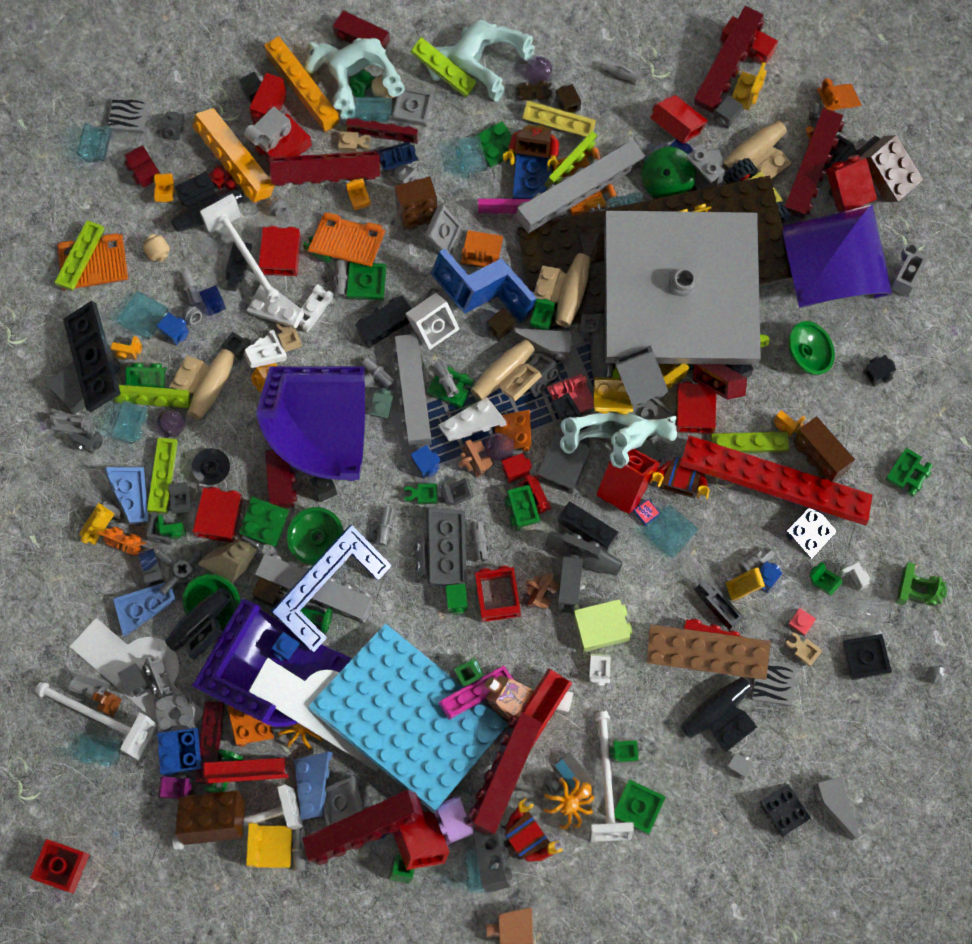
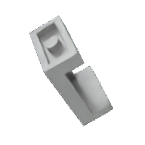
M701 146L687 155V159L696 168V180L692 187L695 191L721 186L725 170Z

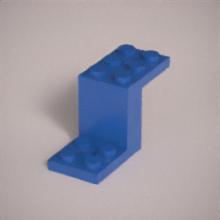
M446 249L439 251L430 273L464 314L498 296L521 323L527 319L537 299L533 292L526 287L502 258L467 275L466 271L460 267L454 257Z

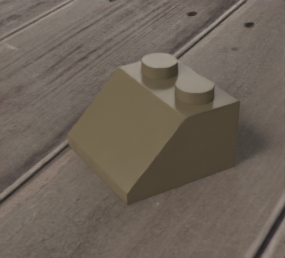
M242 540L219 545L200 560L199 565L226 578L232 583L250 568L257 548Z

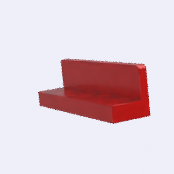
M550 668L547 669L522 710L523 713L542 723L534 744L572 685L570 680L562 677Z
M285 758L203 763V784L289 778L288 774H285Z

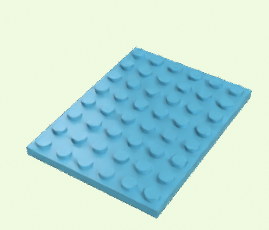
M386 623L308 707L309 710L405 790L408 789L415 792L419 801L433 813L507 727V722L483 702L449 720L438 703L464 687Z

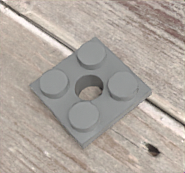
M190 692L154 699L159 733L195 728ZM179 709L180 716L176 719H171V711Z

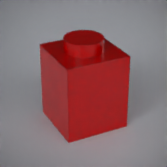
M523 453L502 460V469L508 483L530 475L532 465L529 458H525Z

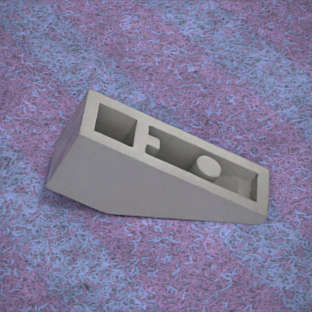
M515 328V340L521 342L526 339L533 345L536 351L557 361L570 360L572 331Z
M842 777L822 781L814 785L813 793L816 801L820 802L823 809L852 840L859 838L860 834Z

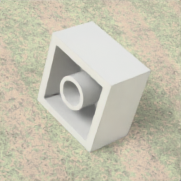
M437 293L406 313L415 334L418 336V340L429 350L459 330L447 301Z

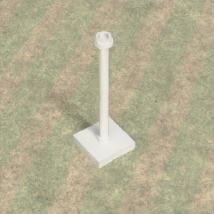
M233 194L201 210L200 213L209 234L224 226L266 291V299L271 303L277 301L280 297L278 290H273L231 224L232 221L241 217Z
M40 682L35 689V693L38 696L43 697L46 695L127 735L120 750L138 761L158 726L148 716L139 713L132 728L50 689L49 684L46 682Z
M606 711L597 712L595 721L599 722L607 823L591 825L590 842L631 840L634 832L633 823H615L607 721L610 720V716Z
M287 785L279 786L281 807L245 817L243 827L249 825V823H257L283 815L285 816L288 828L293 830L303 829L304 825L301 820L295 789ZM177 836L173 837L172 843L175 850L184 849V845Z

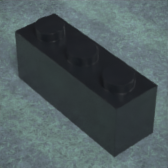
M402 295L398 298L395 297L384 307L375 309L373 314L359 319L357 324H355L356 331L367 347L371 348L409 324L406 313L412 308Z
M571 501L567 503L558 518L559 524L578 534L587 542L594 541L598 543L600 548L607 552L618 536L617 530Z

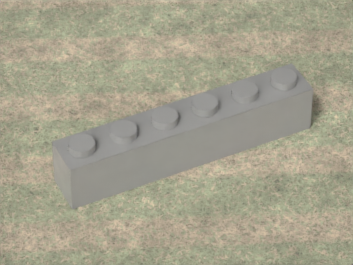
M417 334L395 336L396 343H392L393 355L397 354L398 360H395L394 363L395 371L400 373V377L396 379L398 389H402V395H399L400 406H404L401 418L402 424H406L407 430H403L404 441H408L409 448L432 445Z
M264 554L255 573L256 578L259 580L262 577L282 586L286 592L309 570V568L306 570L299 568V565L292 561L284 562L278 555ZM331 577L309 600L327 609L331 608L334 612L363 624L373 604L369 593L362 590L360 592L352 590L353 587L345 583L337 584Z

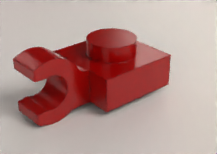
M218 165L208 174L213 184L220 190L224 186L228 190L239 189L236 186L237 183L232 180L231 174L221 165Z

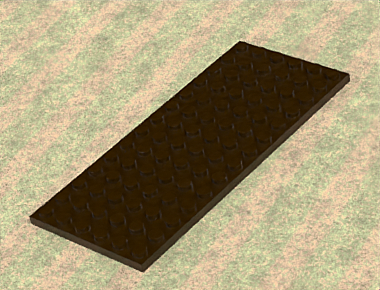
M769 175L552 220L530 233H527L523 227H518L517 233L528 289L534 294L542 266L559 268L567 274L575 256L579 253L584 254L577 228L595 216L605 214L606 211L677 212L688 209L689 212L695 210V206L706 204V207L711 206L708 212L757 213L759 287L793 280L771 177ZM604 259L590 262L585 292L571 325L581 323L582 314H605ZM558 303L554 304V315L549 330L563 327L556 323Z

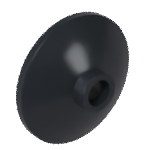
M215 448L202 450L194 457L192 462L194 477L205 485H215L222 482L230 471V462L227 455ZM211 466H214L215 470L212 472L209 471V468Z

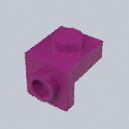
M160 777L158 798L179 800V797L190 795L191 783H189V778Z

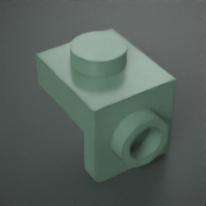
M387 388L376 390L370 414L389 418L395 393H392Z

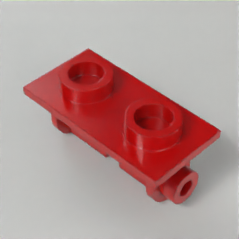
M527 475L523 481L518 482L520 487L530 485L538 515L552 509L536 475L532 477Z

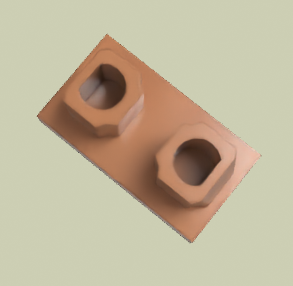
M468 440L465 442V446L462 447L463 453L460 454L462 460L458 465L460 468L466 467L468 472L473 470L477 478L481 477L486 470L491 468L493 463L488 456L482 459L479 457L478 454L484 451L481 441L472 442Z
M548 573L547 575L543 574L541 579L535 576L533 581L526 580L525 585L529 587L526 593L532 595L527 603L528 606L538 607L543 610L548 608L551 600L544 596L546 590L555 594L560 586L553 579L554 575Z

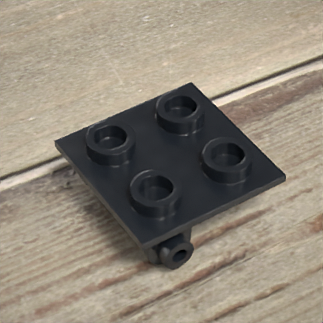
M789 784L759 802L761 804L760 808L764 810L766 815H769L767 819H772L770 823L775 824L773 826L777 830V834H780L782 837L811 819Z

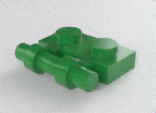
M448 366L447 369L453 375V379L459 381L458 385L455 384L459 393L456 395L454 392L455 396L448 397L443 385L439 383V377L435 375L427 390V394L461 409L469 395V390L464 387L466 384L472 387L475 380L469 378V375L465 373L460 374L454 371V368Z
M906 447L885 480L901 490L907 484L910 487L907 494L914 497L916 492L921 490V484L925 478L930 476V470L933 465L930 462H926L922 466L919 462L923 457ZM914 470L919 474L915 480L910 477Z

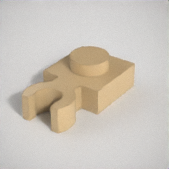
M340 132L338 148L339 151L357 152V147L368 151L370 146L369 144H364V142H370L371 139L369 135L358 137L356 132Z
M277 323L278 337L285 352L302 347L295 328L292 329L289 326L281 327Z
M793 632L791 637L796 642L790 643L787 640L785 645L790 649H796L797 651L794 656L810 667L823 650L808 639L802 642L800 636Z

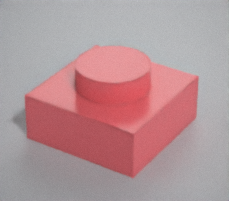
M799 608L788 626L805 636L816 618Z

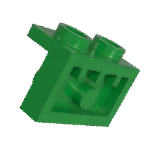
M133 362L132 366L126 367V385L165 388V371H167V367H162L161 363H150V366H143V363Z
M530 485L507 490L504 501L506 508H510L512 514L509 515L510 523L512 526H515L516 531L521 530V527L540 523Z

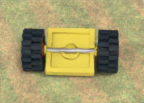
M744 158L739 160L737 164H733L734 166L725 172L723 179L727 184L764 177L765 175L762 171L757 173L758 169L751 159ZM774 189L781 222L785 223L791 214L782 203L780 195Z

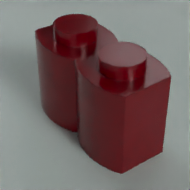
M143 145L124 155L126 159L124 164L128 171H133L132 177L137 185L141 184L145 188L155 182L154 175L160 174Z

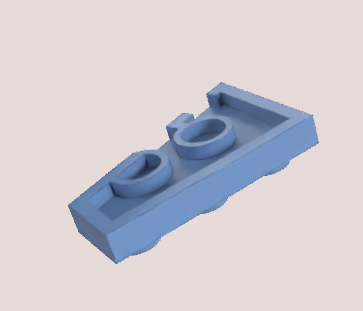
M105 467L104 471L127 524H147L148 511L144 467Z
M166 582L114 598L113 601L123 636H127L175 602L176 598L173 587L165 596L159 592V589Z
M328 751L294 760L301 820L306 821L323 817L326 798V778H329L330 770H328L329 759H332L333 752Z

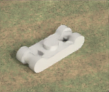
M316 285L312 294L301 308L304 315L298 325L306 332H309L333 299L334 294L330 291L326 292L322 286ZM319 296L323 298L321 302L317 300Z

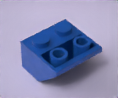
M198 728L157 733L160 774L172 776L202 769Z

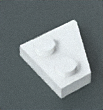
M274 329L270 330L265 338L258 339L254 345L246 348L244 352L250 368L286 361L287 358Z

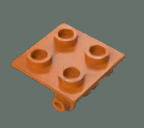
M825 78L822 82V87L817 88L825 109L833 111L862 106L851 83L834 86L831 79Z
M468 230L465 245L462 249L461 264L486 267L499 260L504 236Z
M530 410L502 415L507 425L502 427L500 425L495 426L496 452L522 448L523 451H529L532 446Z
M119 527L106 528L97 532V534L104 536L103 541L106 542V545L118 550L122 547L123 552L126 551V553L133 556H139L138 553L142 551L140 546L147 543L141 540V537L138 535L123 533L124 530Z
M227 706L236 745L244 747L248 743L274 739L271 725H267L232 706Z

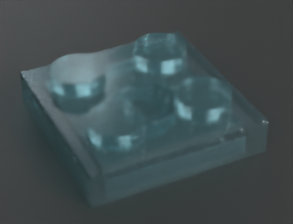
M137 291L118 317L117 322L149 340L156 331L159 322L169 312V309Z
M669 504L645 530L644 535L674 559L699 529Z

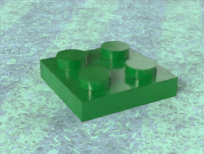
M503 121L473 136L472 142L488 166L492 168L504 161L503 154L509 151L508 146L512 134Z
M350 262L347 299L384 301L387 264L373 263L372 267Z
M252 497L239 534L276 547L289 510Z
M629 779L614 811V818L623 823H633L635 829L649 835L666 797Z

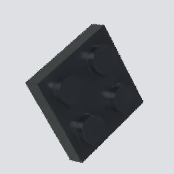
M882 634L844 640L842 642L852 681L892 673Z

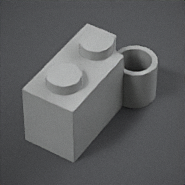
M273 107L255 125H250L246 128L244 137L268 152L278 144V141L283 136L289 134L291 130L290 119Z
M908 243L904 246L900 255L904 264L891 287L892 290L907 297L928 257L918 253L919 249L914 243Z

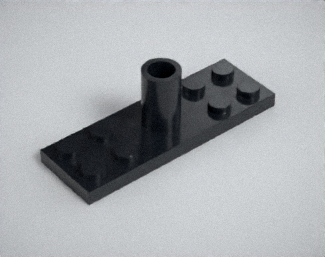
M91 300L63 319L84 404L89 412H93L121 394L116 378L121 364L119 360L110 355L97 304Z

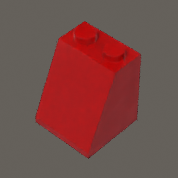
M636 449L627 452L629 462L621 469L613 466L611 460L609 461L596 494L604 502L610 503L620 511L628 514L638 506L650 484L653 473L657 471L660 465L659 462Z

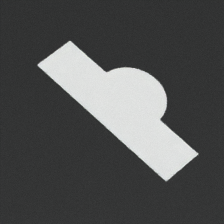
M96 618L70 646L156 723L157 717L154 704L156 696L151 693L150 687L146 689L143 695L131 697L117 673L136 663L144 675L143 664L149 657L151 661L152 658L158 656L159 659H162L166 673L160 675V677L168 676L173 688L171 690L172 694L167 696L183 693L174 686L179 672L177 654L166 645L165 641L159 638L143 637L134 640L130 644H126ZM144 675L148 685L150 686L149 678ZM191 700L194 722L196 724L203 716V710ZM174 709L170 713L171 719H176L180 716L179 709Z
M267 658L249 692L276 705V709L377 772L379 769L377 765L308 709L309 705L339 672L322 670L312 674L306 681H303Z

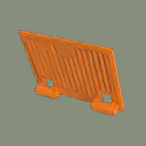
M594 147L590 152L588 150L585 151V157L579 163L575 162L573 170L568 175L565 173L562 177H571L578 169L588 167V157L593 156L594 160L601 159L598 149ZM567 157L558 159V167ZM552 165L553 171H555L556 166ZM608 184L605 188L569 209L571 216L589 213V210L592 208L597 210V204L600 205L601 209L618 204L613 185ZM608 193L610 199L604 201L602 194Z
M326 212L321 218L308 251L372 267L386 230L379 224L369 222L364 225L343 220L337 214ZM328 220L335 221L334 227L327 226L326 224ZM370 230L378 232L376 237L369 236L368 234Z
M114 233L100 238L74 289L128 280L123 235ZM73 240L60 242L57 245L60 271L68 255H65V249L74 246L75 241ZM117 241V247L109 248L108 242Z

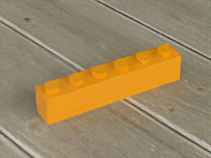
M278 36L264 44L268 59L322 130L327 132L340 124L338 112L282 39Z
M211 108L195 114L192 125L195 132L200 135L204 143L212 150L214 156L223 164L225 170L239 184L245 195L253 203L271 197L275 185L271 184L267 174L215 109Z

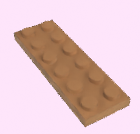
M651 625L647 663L766 680L771 641Z

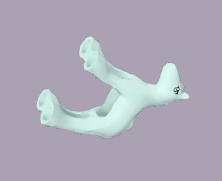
M478 20L469 28L464 27L461 32L462 38L456 45L434 47L465 73L482 81L486 85L489 97L495 102L503 95L504 86L501 85V77L478 63L484 47L498 42L510 44L517 49L520 57L525 61L531 58L535 49L534 45H532L533 37L531 35L523 34L521 31L511 30L504 26L497 27V24H490L485 20ZM428 68L433 80L438 81L441 79L436 73H434L431 69Z
M358 38L341 50L328 44L317 45L314 42H308L310 51L305 64V71L311 75L323 64H328L330 73L335 78L338 86V91L333 98L334 108L339 109L342 119L351 118L356 113L353 94L349 85V77L357 74L367 66L373 65L384 70L382 82L390 96H399L404 92L405 87L400 81V76L385 54L386 50L381 46L378 39Z
M596 412L582 417H568L561 422L564 437L560 440V447L565 453L571 454L578 447L581 439L587 437L611 439L614 448L610 454V460L613 466L621 469L629 462L627 452L641 447L649 436L656 435L665 440L674 441L677 437V426L675 425L677 416H670L664 419H644L632 413L618 414L617 412L601 414ZM589 426L588 428L580 431L581 428Z

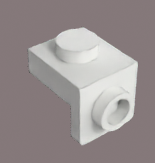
M851 562L841 567L842 570L838 574L839 577L842 578L850 574L859 591L867 588L870 584V577L866 570L863 571L860 563L853 565Z
M591 654L589 681L593 682L594 685L602 686L605 683H610L611 655Z

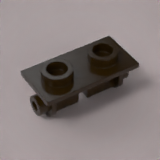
M546 80L537 81V84L530 85L529 82H521L519 86L515 87V90H519V92H516V100H533L532 93H536V100L549 99V97H552V90H548V87H551L552 83H547Z

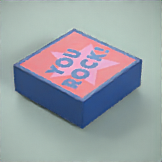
M649 499L633 510L644 526H647L661 514Z

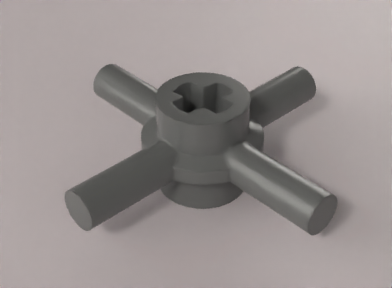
M197 549L186 561L176 562L162 551L156 555L158 559L170 568V579L159 589L163 596L176 583L184 584L187 582L189 584L195 579L192 577V565L203 555L202 551Z

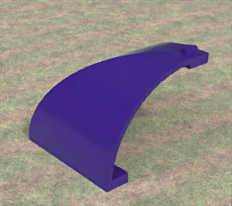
M873 204L782 226L799 308L860 295L873 294L874 299L893 295Z
M270 366L256 413L260 429L271 448L288 464L307 474L334 480H360L365 436L364 366Z
M242 598L192 687L267 725L284 727L297 724V721L276 709V705L249 692L267 658L303 681H306L312 674L322 670H332L340 673L352 658L322 644L314 652H311L284 624L262 611L261 607ZM283 632L300 643L289 661L285 659L280 661L273 656L272 647Z

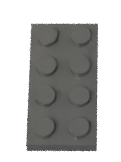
M427 508V585L465 584L467 586L465 511Z

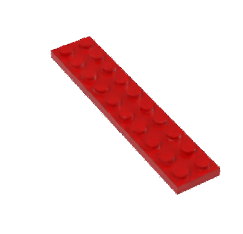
M689 435L687 438L680 466L866 526L869 521L873 494Z

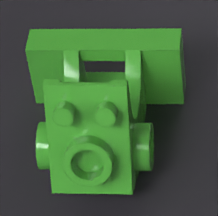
M908 562L903 568L896 604L904 605L908 598L924 601L929 606L942 604L943 598L947 596L946 581H943L941 576H930L929 579L918 577L914 574L916 564ZM917 584L928 587L927 593L916 592Z

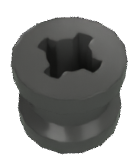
M558 771L553 772V775L543 778L552 796L556 795L557 791L564 790L562 783L559 781V778L562 777Z

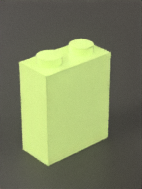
M620 599L574 610L573 616L583 652L628 642L630 635L633 634L630 623H626L625 616H627L625 604L621 605Z

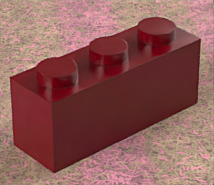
M344 10L333 25L334 36L338 40L346 41L350 44L358 38H375L386 49L390 42L389 31Z
M694 364L693 381L726 400L746 396L747 378L722 364Z
M273 449L265 450L269 502L286 509L295 508L294 502L298 501L297 491L293 490V483H296L295 472H292L291 465L284 461Z

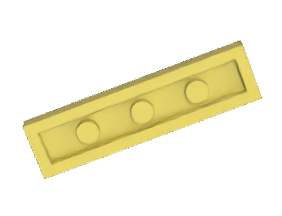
M529 100L526 103L522 118L585 137L594 131L596 124L595 119Z

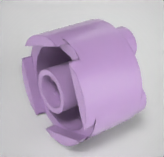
M459 796L445 800L434 812L446 844L474 834L472 828L466 825L468 818Z

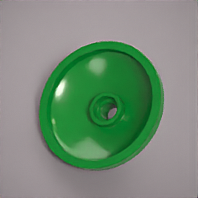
M663 147L655 150L647 157L642 167L641 177L644 188L652 197L658 199L690 192L696 180V168L687 159L688 154L685 151L676 147ZM665 170H670L668 176L664 175Z
M802 321L793 326L788 336V348L795 364L810 375L817 376L828 372L833 366L835 351L832 340L821 326L811 321Z
M322 507L307 508L298 513L289 525L287 531L288 547L296 559L305 564L313 565L344 531L340 519L328 509ZM318 535H322V539L320 541H317Z
M200 575L193 579L184 591L182 599L184 612L187 615L201 600L219 588H223L231 596L230 602L216 619L219 621L221 630H224L240 603L238 591L229 580L220 575Z

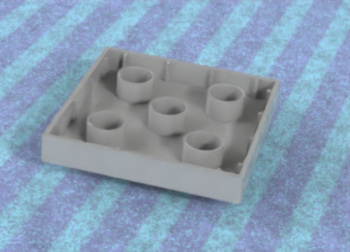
M606 211L604 227L605 363H615L616 358L651 345L658 364L757 365L761 359L757 213Z

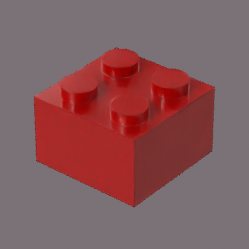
M46 839L30 879L74 894L90 854Z

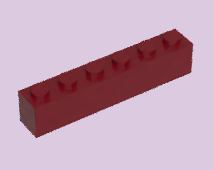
M746 5L744 6L694 98L695 105L711 113H714L715 109L723 102L722 96L724 93L727 94L732 84L730 82L732 78H736L740 71V68H738L740 63L745 62L749 47H753L757 40V37H755L757 32H761L765 25L763 13Z
M825 108L822 109L785 207L792 216L804 219L806 214L810 215L813 207V204H811L812 197H817L820 189L817 187L818 182H822L826 171H823L824 166H829L832 158L830 154L831 148H836L839 140L836 138L838 132H842L845 124L842 121L844 115Z
M377 151L268 158L269 180L275 186H283L285 183L301 185L303 182L309 181L317 184L324 180L339 182V179H347V181L357 178L373 180L375 177H380V158Z
M523 712L512 715L508 720V730L500 739L499 743L501 746L492 757L493 764L491 769L486 772L483 779L485 783L478 790L475 797L477 799L475 806L470 809L467 815L469 819L466 825L487 836L494 835L497 831L542 725L540 721Z
M407 789L303 837L307 860L317 865L326 864L329 861L328 859L341 857L350 849L361 848L368 841L379 840L382 837L381 835L394 833L403 825L416 823L417 819L424 816L417 794Z

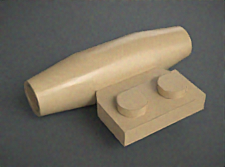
M777 121L759 130L739 145L723 161V169L728 171L739 160L749 158L758 169L757 173L762 171L765 176L770 175L771 180L792 164L781 150L773 147L787 133L784 124Z
M579 253L575 256L567 274L559 268L542 266L535 287L534 296L536 298L548 299L551 302L558 303L556 323L563 327L571 325L585 292L590 268V257L585 254Z
M524 339L500 356L484 371L472 387L471 392L479 400H483L501 388L502 392L514 401L521 397L542 377L537 369L528 363L525 364L535 350L533 345Z
M222 349L208 367L202 360L188 355L185 357L169 387L171 389L189 390V393L193 394L187 412L191 417L201 420L215 403L229 377L236 357L231 351Z

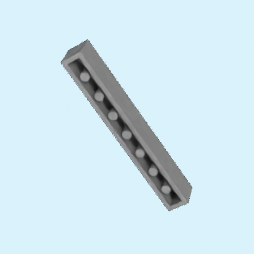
M633 140L628 143L624 142L615 151L607 152L603 158L593 160L588 167L578 169L571 177L566 176L556 186L553 184L544 193L536 194L529 202L521 203L517 207L515 218L526 232L530 233L605 188L608 184L615 182L640 167L645 159V155Z

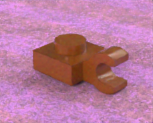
M105 691L102 695L94 692L91 698L99 703L97 710L111 717H114L122 700L108 691Z

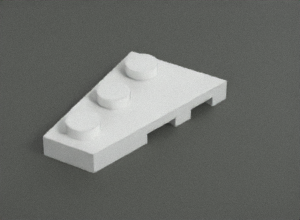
M260 284L247 312L250 315L296 329L304 315L303 310L280 292L279 299L271 303L266 299L267 293Z
M486 397L439 424V428L448 441H453L471 436L476 431L483 430L485 432L490 430V427L497 425L502 427L507 424L502 415Z

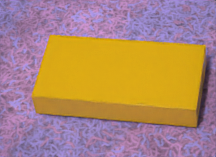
M754 568L726 582L732 601H736L765 587L759 568Z

